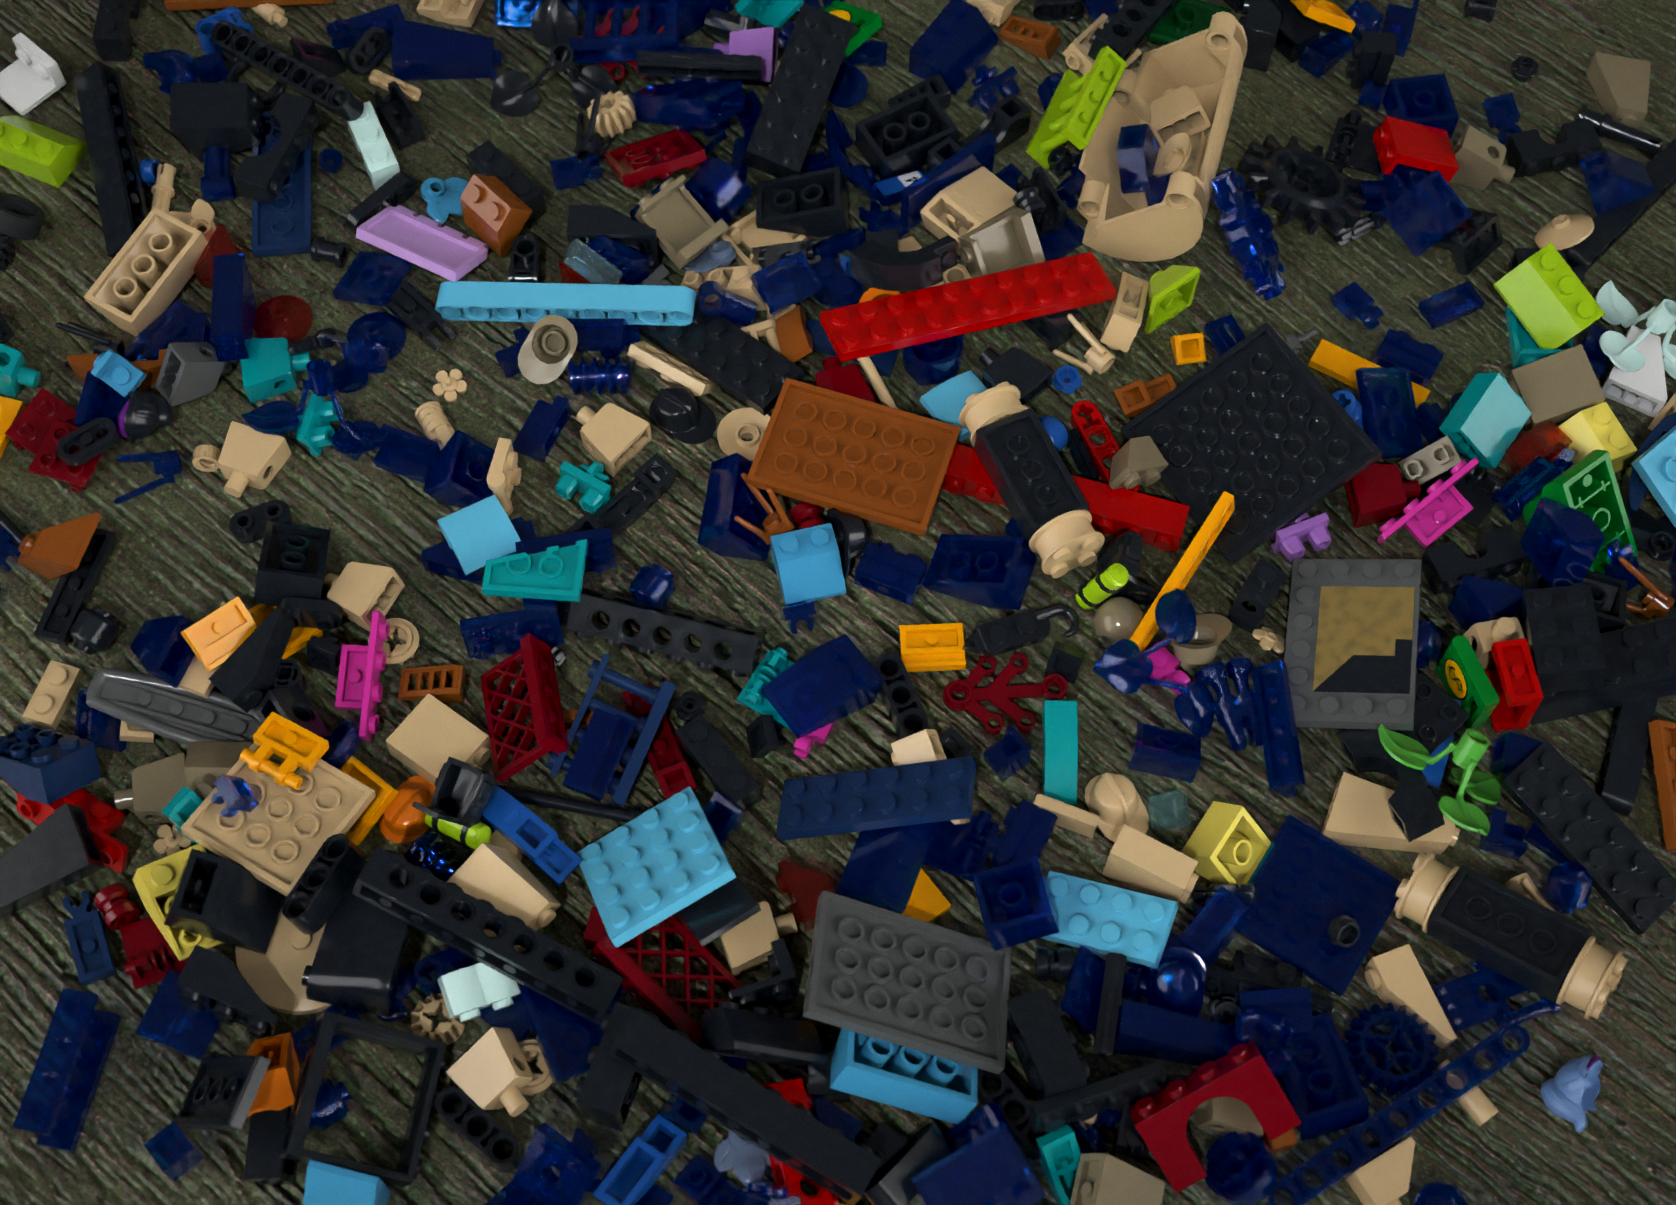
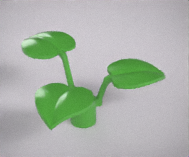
M1381 723L1378 733L1383 747L1395 760L1403 765L1424 770L1427 764L1433 765L1449 753H1453L1452 761L1460 768H1451L1449 776L1460 787L1456 794V799L1443 796L1438 802L1439 808L1443 815L1456 825L1487 836L1490 832V823L1487 816L1478 806L1464 802L1463 795L1466 791L1471 797L1487 804H1497L1501 798L1499 782L1502 780V775L1473 770L1490 746L1489 739L1479 731L1467 729L1458 743L1451 741L1447 748L1431 757L1428 750L1421 743L1401 733L1388 730Z

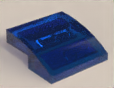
M168 970L134 1034L164 1048L169 1047L200 1061L220 1022L213 1018L215 1014L203 1008L200 1012H196L181 1004L182 999L178 998L176 987L180 974Z

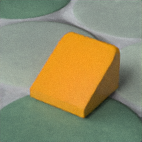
M1203 332L1170 336L1176 365L1206 362Z

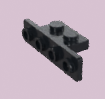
M1239 950L1235 952L1231 971L1204 963L1199 964L1192 985V992L1219 1000L1224 996H1230L1236 999L1238 1005L1320 1028L1327 1026L1334 1008L1333 999L1301 990L1303 968Z

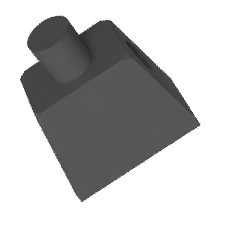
M208 342L169 343L155 387L171 406H176L212 394L216 389L220 375L230 373L232 364L227 356H220Z

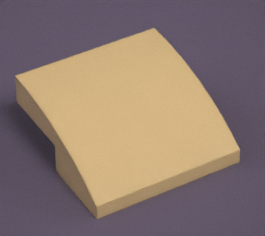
M421 0L416 10L418 14L436 21L456 26L472 27L485 0Z

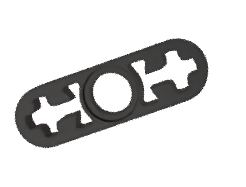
M404 171L398 172L353 208L346 217L345 225L356 234L358 226L389 205L396 207L407 201L416 191L417 181Z

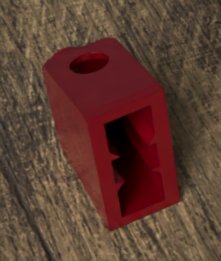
M836 356L823 360L824 371L815 374V386L876 403L872 392L856 365L852 364L842 367L839 358Z
M1373 463L1344 484L1354 528L1376 524L1391 518H1398L1402 515L1403 509L1407 505V499L1420 497V484L1418 480L1402 481L1399 467L1393 464Z

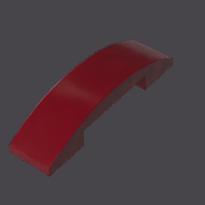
M652 681L645 683V685L651 688L654 687ZM622 692L628 712L639 718L641 715L647 717L652 705L647 704L646 699L631 692ZM664 714L646 757L665 800L689 786L693 791L698 789Z

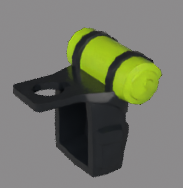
M1125 531L1108 540L1103 545L1097 562L1101 566L1100 571L1096 572V576L1093 579L1081 584L1079 592L1075 595L1081 607L1092 610L1102 605L1109 596L1127 597L1144 606H1149L1154 602L1161 590L1140 583L1137 580L1144 536ZM1132 591H1142L1148 593L1149 595L1138 596L1134 594Z
M449 757L447 762L443 764L438 778H436L434 784L436 789L431 805L414 801L412 806L426 813L425 824L434 831L461 842L468 849L476 850L482 843L489 844L491 840V828L481 821V817L492 793L495 777L479 767Z

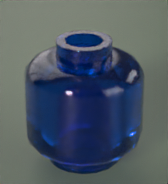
M1356 0L1345 12L1356 24L1350 34L1357 41H1360L1364 30L1377 31L1379 34L1383 29L1380 24L1383 21L1384 15L1369 0H1363L1362 2Z
M655 563L652 566H642L629 586L630 592L635 596L633 600L664 607L676 589V585L672 581L674 575Z
M1419 621L1417 668L1420 669L1429 668V663L1438 661L1441 656L1442 632L1434 627L1435 624L1433 622Z
M1562 861L1558 866H1554L1548 871L1544 895L1546 900L1554 905L1556 911L1573 914L1575 910L1584 909L1589 904L1593 878L1586 872L1585 866L1575 862Z
M329 1078L321 1079L308 1127L309 1130L315 1127L319 1131H325L348 1115L349 1108L346 1102L352 1098L341 1081L334 1084Z

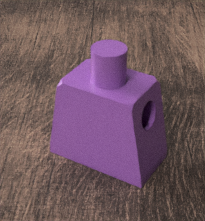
M766 27L731 31L729 43L715 42L713 54L761 56V80L773 82L777 72L779 28Z

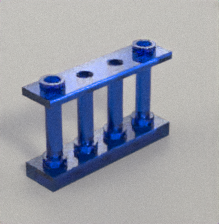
M579 0L584 11L587 12L583 37L570 38L569 46L573 50L574 58L580 64L637 60L638 51L645 50L652 52H685V46L678 32H675L678 5H689L691 0ZM640 5L637 33L634 35H621L624 9L636 8ZM666 6L664 31L662 33L648 34L651 7ZM613 8L610 35L595 37L598 10H610Z
M63 988L13 1125L14 1129L39 1134L36 1144L40 1147L74 1153L121 1020L118 1014L95 1010L99 999L97 994Z

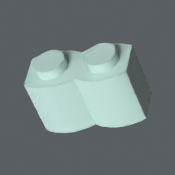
M481 962L442 975L437 980L450 1020L459 1017L461 1022L481 1016L480 1009L492 1006L494 1011L509 1007L514 1004L512 998L520 994L515 980Z

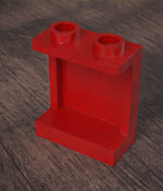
M1386 116L1381 126L1377 127L1374 132L1373 142L1375 143L1384 174L1390 175L1397 164L1429 171L1434 187L1445 189L1459 169L1446 130Z
M1527 639L1494 642L1491 650L1497 669L1485 671L1500 699L1499 704L1490 715L1493 730L1495 732L1526 728L1544 698Z

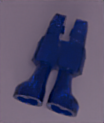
M1235 658L1230 660L1225 666L1223 662L1214 663L1202 668L1194 675L1198 685L1203 687L1211 686L1217 699L1212 704L1217 721L1224 729L1234 752L1246 750L1247 741L1243 729H1246L1252 747L1266 745V733L1262 721L1263 711L1258 693L1250 690L1249 675L1254 669L1250 658ZM1227 676L1233 681L1237 696L1231 695Z

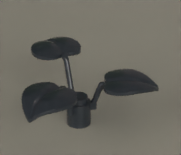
M545 0L537 8L532 18L531 34L540 45L552 44L548 63L530 84L527 76L522 72L511 70L501 74L493 86L490 106L498 113L506 116L521 117L530 114L536 109L540 100L538 93L533 88L551 69L556 72L570 70L573 79L577 81L572 88L573 99L585 111L591 106V100L595 98L598 88L602 89V95L608 94L610 90L616 93L619 91V88L613 78L604 69L597 66H585L580 77L577 75L576 65L572 63L574 53L568 45L577 35L578 26L576 19L560 0Z

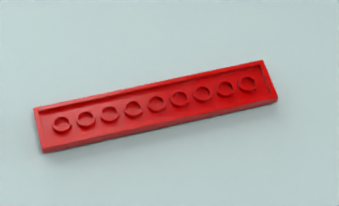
M1091 251L821 311L819 321L840 362H845L1114 300L1117 291Z

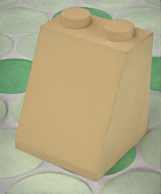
M482 843L446 882L460 886L465 893L476 899L490 902L496 910L508 916L512 915L520 918L526 926L536 931L540 927H546L553 921L556 916L555 911L561 905L509 849L487 843ZM490 929L483 930V932L487 936H497L496 933ZM514 946L515 950L519 953L525 950L522 946Z

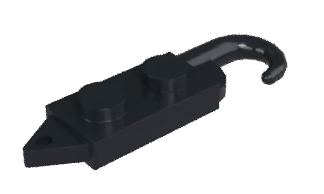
M1053 604L1036 610L1030 609L977 625L974 629V634L964 644L962 650L984 654L986 658L1042 642L1050 632L1049 619L1057 616H1065L1070 620L1071 628L1064 634L1066 638H1069L1078 631L1079 617L1072 608L1064 604Z

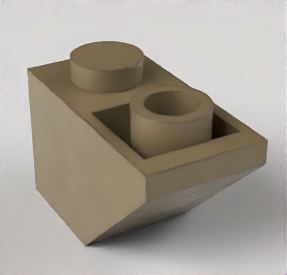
M1150 436L1131 438L1112 457L1109 486L1112 490L1119 488L1131 489L1142 484L1150 486L1161 478L1160 473L1169 464Z

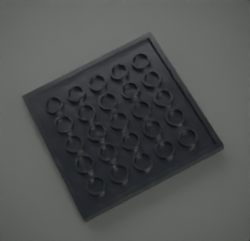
M1267 322L1120 428L1121 434L1127 441L1131 438L1151 437L1169 464L1160 473L1161 478L1159 480L1178 503L1190 506L1188 515L1199 528H1201L1224 491L1234 495L1235 510L1213 543L1230 566H1233L1273 537L1276 531L1288 526L1382 458V451Z

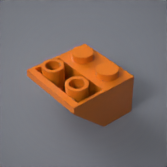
M291 1032L255 1039L244 1056H262L271 1060L247 1117L257 1112L266 1110L279 1111L293 1105L300 1073V1065Z

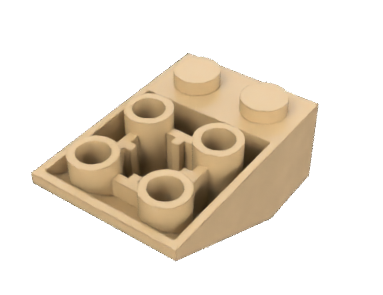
M982 166L941 190L920 211L924 227L938 239L947 235L956 240V253L960 256L959 249L961 246L958 237L1014 208H1018L1013 203V197L1017 192Z

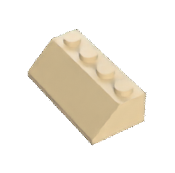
M154 207L83 298L117 327L143 340L212 250L201 231Z

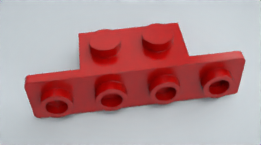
M82 788L49 805L26 799L18 792L17 812L38 825L66 803L82 807L104 866L110 867L118 873L126 870L128 847L109 836V834L124 824V813Z

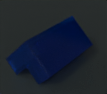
M596 707L562 786L600 802L606 793L636 721L620 714L615 716Z

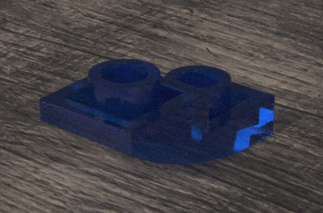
M698 1154L673 1181L697 1205H753L748 1198L728 1183L721 1173Z

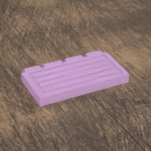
M389 205L358 226L356 230V238L455 283L487 259L489 248L487 243L471 236L467 238L466 234L446 225L442 227V223L422 214L418 216L417 212L401 205L396 207Z

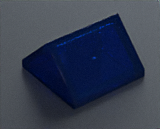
M1464 575L1449 600L1447 609L1466 632L1473 624L1497 620L1502 617H1514L1521 606L1523 590L1528 589Z
M1137 722L1128 769L1192 783L1201 762V736Z

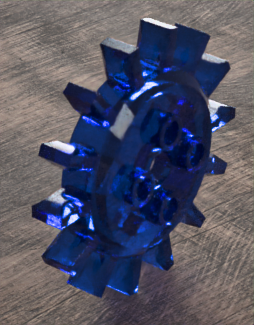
M1233 167L1215 174L1216 177L1211 179V182L1217 193L1212 195V198L1219 208L1221 219L1219 224L1224 230L1231 254L1235 256L1242 268L1244 279H1252L1256 295L1260 296L1263 294L1265 301L1283 294L1282 290L1286 288V284L1280 273L1284 272L1285 269L1279 260V248L1272 233L1274 228L1268 214L1263 213L1256 200L1254 191L1246 189L1241 173L1236 175Z

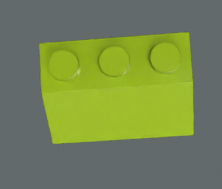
M18 115L0 117V165L57 188L61 187L88 151L85 141Z
M1552 243L1543 247L1493 284L1494 288L1540 349H1557L1605 315L1604 311Z

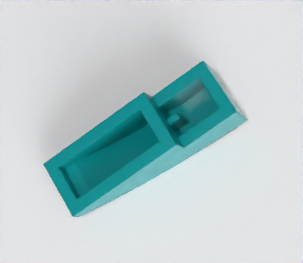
M1044 700L1042 708L1043 795L1076 806L1078 774L1077 701Z

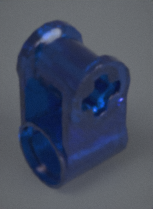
M450 947L447 950L419 960L414 968V978L424 994L429 996L431 993L440 994L441 990L437 980L442 975L480 962ZM433 971L435 980L429 981L427 973Z

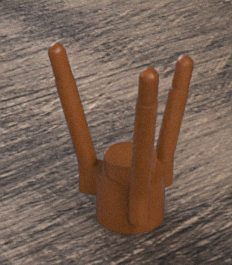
M742 473V479L765 509L768 516L763 521L764 531L738 515L734 517V520L761 537L767 545L770 544V536L795 531V526L788 519L773 489L768 487L767 493L777 513H775L759 489L746 482L748 475Z
M1620 556L1618 561L1649 589L1640 601L1645 605L1644 607L1626 601V609L1639 613L1648 620L1653 615L1661 619L1669 611L1676 599L1658 588L1624 557Z

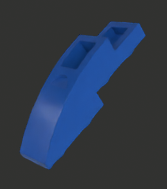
M494 784L488 803L482 812L481 821L490 827L493 832L497 830L514 844L521 854L560 887L580 866L579 863L582 859L558 838V834L538 816Z

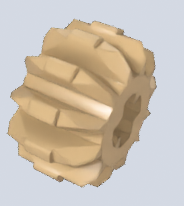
M611 90L606 95L601 94L594 126L595 133H599L601 137L610 135L613 138L617 133L623 134L625 129L632 128V122L636 120V113L633 102L629 99L628 95H624L622 91L613 93ZM594 99L591 100V106L587 108L589 120Z

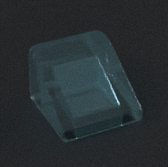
M1175 790L1147 798L1151 829L1190 827L1187 798L1180 791Z

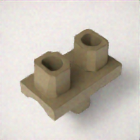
M1447 435L1398 463L1408 481L1418 480L1421 486L1454 468L1462 461V458L1457 452L1450 436Z

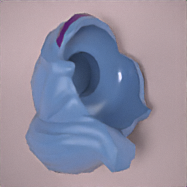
M1584 1054L1581 1057L1569 1060L1561 1067L1554 1078L1543 1082L1540 1088L1546 1108L1555 1116L1573 1123L1577 1132H1582L1588 1126L1585 1113L1588 1110H1596L1594 1100L1601 1088L1598 1075L1603 1067V1062L1599 1056H1593L1592 1054Z

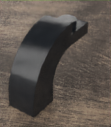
M949 235L914 251L901 252L890 250L874 240H870L849 251L851 276L865 285L888 291H911L942 282V272L957 265L956 240Z

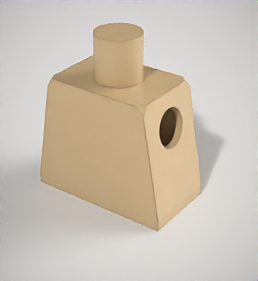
M1188 85L1178 89L1169 88L1163 93L1162 97L1152 101L1150 104V127L1160 147L1177 133L1184 132L1192 136L1212 126L1201 102Z
M606 403L597 413L590 407L584 406L576 416V420L583 425L580 430L583 446L597 461L604 464V469L612 477L652 439L649 422L612 403Z
M232 421L218 459V466L223 476L228 479L224 486V491L231 496L241 497L246 486L259 490L265 489L292 454L286 439Z
M353 561L347 563L340 576L329 573L323 581V588L325 591H328L327 599L337 603L343 609L342 616L369 632L373 610L380 611L386 616L405 586L391 567Z
M1502 617L1497 620L1473 624L1463 635L1468 639L1471 647L1476 650L1474 652L1484 671L1497 669L1491 650L1494 642L1525 638L1517 617Z
M766 901L757 902L761 911L720 936L731 974L734 977H738L767 963L766 955L771 954L770 942L778 940L782 936L798 932L792 912L773 918L769 903Z
M492 1027L446 1071L449 1077L484 1110H499L505 1107L511 1117H515L524 1112L529 1106L528 1101L520 1090L532 1080L533 1074L510 1028Z

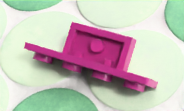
M1475 457L1469 463L1464 459L1450 470L1453 476L1447 481L1437 480L1426 490L1429 495L1421 502L1417 498L1414 499L1403 509L1405 513L1403 517L1398 521L1394 518L1387 521L1379 529L1382 534L1376 541L1382 545L1402 527H1405L1424 549L1431 545L1474 509L1454 485L1479 463L1478 459Z
M374 610L372 612L369 646L342 644L335 708L337 710L361 711L359 737L365 742H373V735L377 734L379 730V715L376 714L377 702H381L383 696V685L379 683L380 672L384 671L386 667V653L383 651L384 639L387 640L390 633L389 621L386 620V617L380 611Z

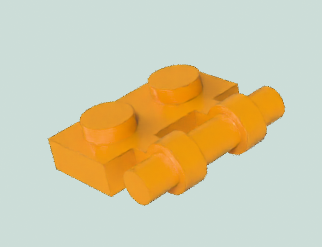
M272 711L252 736L254 743L260 746L258 750L254 752L245 748L239 758L249 764V769L257 773L264 772L273 777L274 782L282 787L288 785L297 790L302 785L303 778L294 774L295 770L300 767L310 773L328 750L329 744L324 738ZM273 753L285 759L281 766L269 760Z

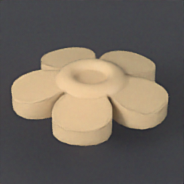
M452 369L448 375L444 370L439 371L435 376L439 383L433 386L434 394L438 397L444 395L447 402L456 401L458 397L456 392L462 394L467 390V383L461 380L462 372L458 369Z
M1264 626L1261 629H1254L1252 635L1255 639L1260 640L1259 645L1263 650L1270 651L1273 648L1277 653H1284L1286 640L1281 635L1274 634L1272 629Z
M166 824L158 828L157 835L161 839L156 840L153 847L157 853L163 854L166 852L167 856L182 851L180 847L183 849L191 847L192 842L175 828V824L172 829Z

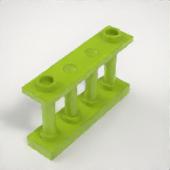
M1108 45L1100 49L1088 73L1078 77L1071 69L1065 71L1025 151L1043 168L1047 169L1050 166L1048 163L1050 153L1068 141L1079 150L1088 146L1127 65Z

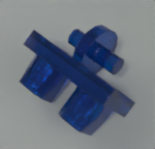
M984 64L978 66L975 69L976 78L972 79V84L975 87L980 84L981 86L973 91V96L967 100L971 108L977 104L987 115L991 107L999 102L994 95L997 91L1000 92L1003 98L1011 93L1017 96L1021 91L1014 79L1018 73L1017 70L1012 66L994 77V75L998 74V69L995 66L990 69Z

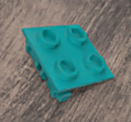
M777 647L776 650H768L736 701L762 715H773L774 722L792 731L807 703L811 701L824 678L786 658L788 655L787 651Z

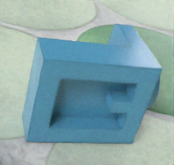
M110 349L106 353H101L93 363L94 368L91 371L93 376L104 381L127 399L131 397L128 395V392H135L147 376V374L122 355Z

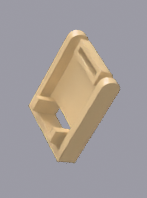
M755 210L729 226V229L719 241H729L732 247L736 249L737 255L734 259L741 266L755 265L752 252L753 247L805 241L808 238L803 234L757 228ZM742 243L751 253L749 258L737 246L738 244Z

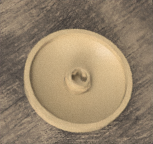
M281 905L265 955L236 946L238 970L266 1006L278 1012L293 1015L314 1014L336 1006L307 999V986L301 985L305 967L307 965L312 966L326 923L314 934H303L283 916Z

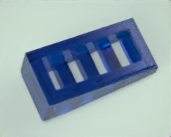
M1334 29L1304 48L1299 66L1315 77L1320 78L1352 51L1353 44L1356 41L1338 29Z
M600 235L584 248V253L626 285H636L648 276L649 257L603 235Z

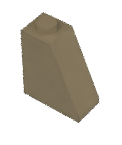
M1595 52L1586 70V75L1604 114L1608 113L1612 116V120L1639 130L1648 110L1651 61Z

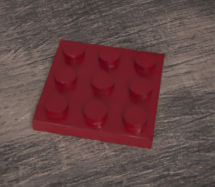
M683 127L603 152L606 164L625 187H638L643 185L645 180L654 177L658 179L671 176L673 171L682 168L684 170L694 169L700 165V162L707 161L705 150Z

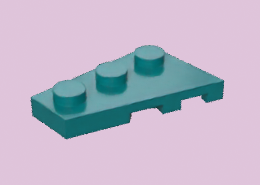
M587 539L576 541V545L559 548L558 545L547 547V551L529 555L523 552L486 560L482 583L483 595L580 602L588 549Z

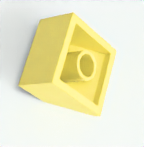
M1607 402L1579 411L1542 439L1563 472L1591 451L1599 449L1609 452L1615 473L1626 469L1628 463L1638 451Z
M1213 801L1181 853L1199 861L1195 871L1212 883L1238 884V887H1240L1241 884H1253L1275 849V846L1243 806Z

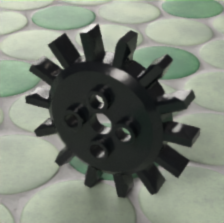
M1272 134L1267 135L1262 145L1253 140L1238 166V171L1248 174L1242 184L1243 189L1262 191L1263 195L1257 204L1260 209L1273 204L1283 211L1281 223L1287 225L1293 217L1304 220L1308 234L1314 235L1321 222H1323L1333 236L1339 234L1344 224L1352 229L1362 215L1360 212L1367 203V198L1356 194L1362 184L1361 180L1343 178L1341 176V172L1347 163L1342 160L1331 165L1322 158L1323 147L1317 145L1311 152L1300 149L1296 136H1291L1286 147H1282Z

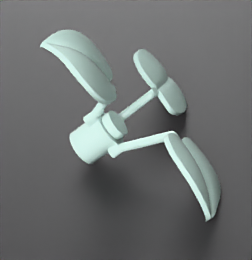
M1612 280L1608 281L1595 296V301L1605 313L1602 318L1612 325L1621 324L1624 328L1631 327L1632 325L1635 326L1638 322L1647 318V328L1632 343L1619 332L1612 330L1604 332L1599 339V344L1604 354L1610 358L1615 366L1623 371H1639L1645 364V357L1635 347L1651 332L1656 335L1666 333L1662 343L1664 369L1676 380V346L1669 344L1673 331L1676 329V302L1664 299L1658 306L1654 305L1649 311L1638 315L1632 304L1615 288Z

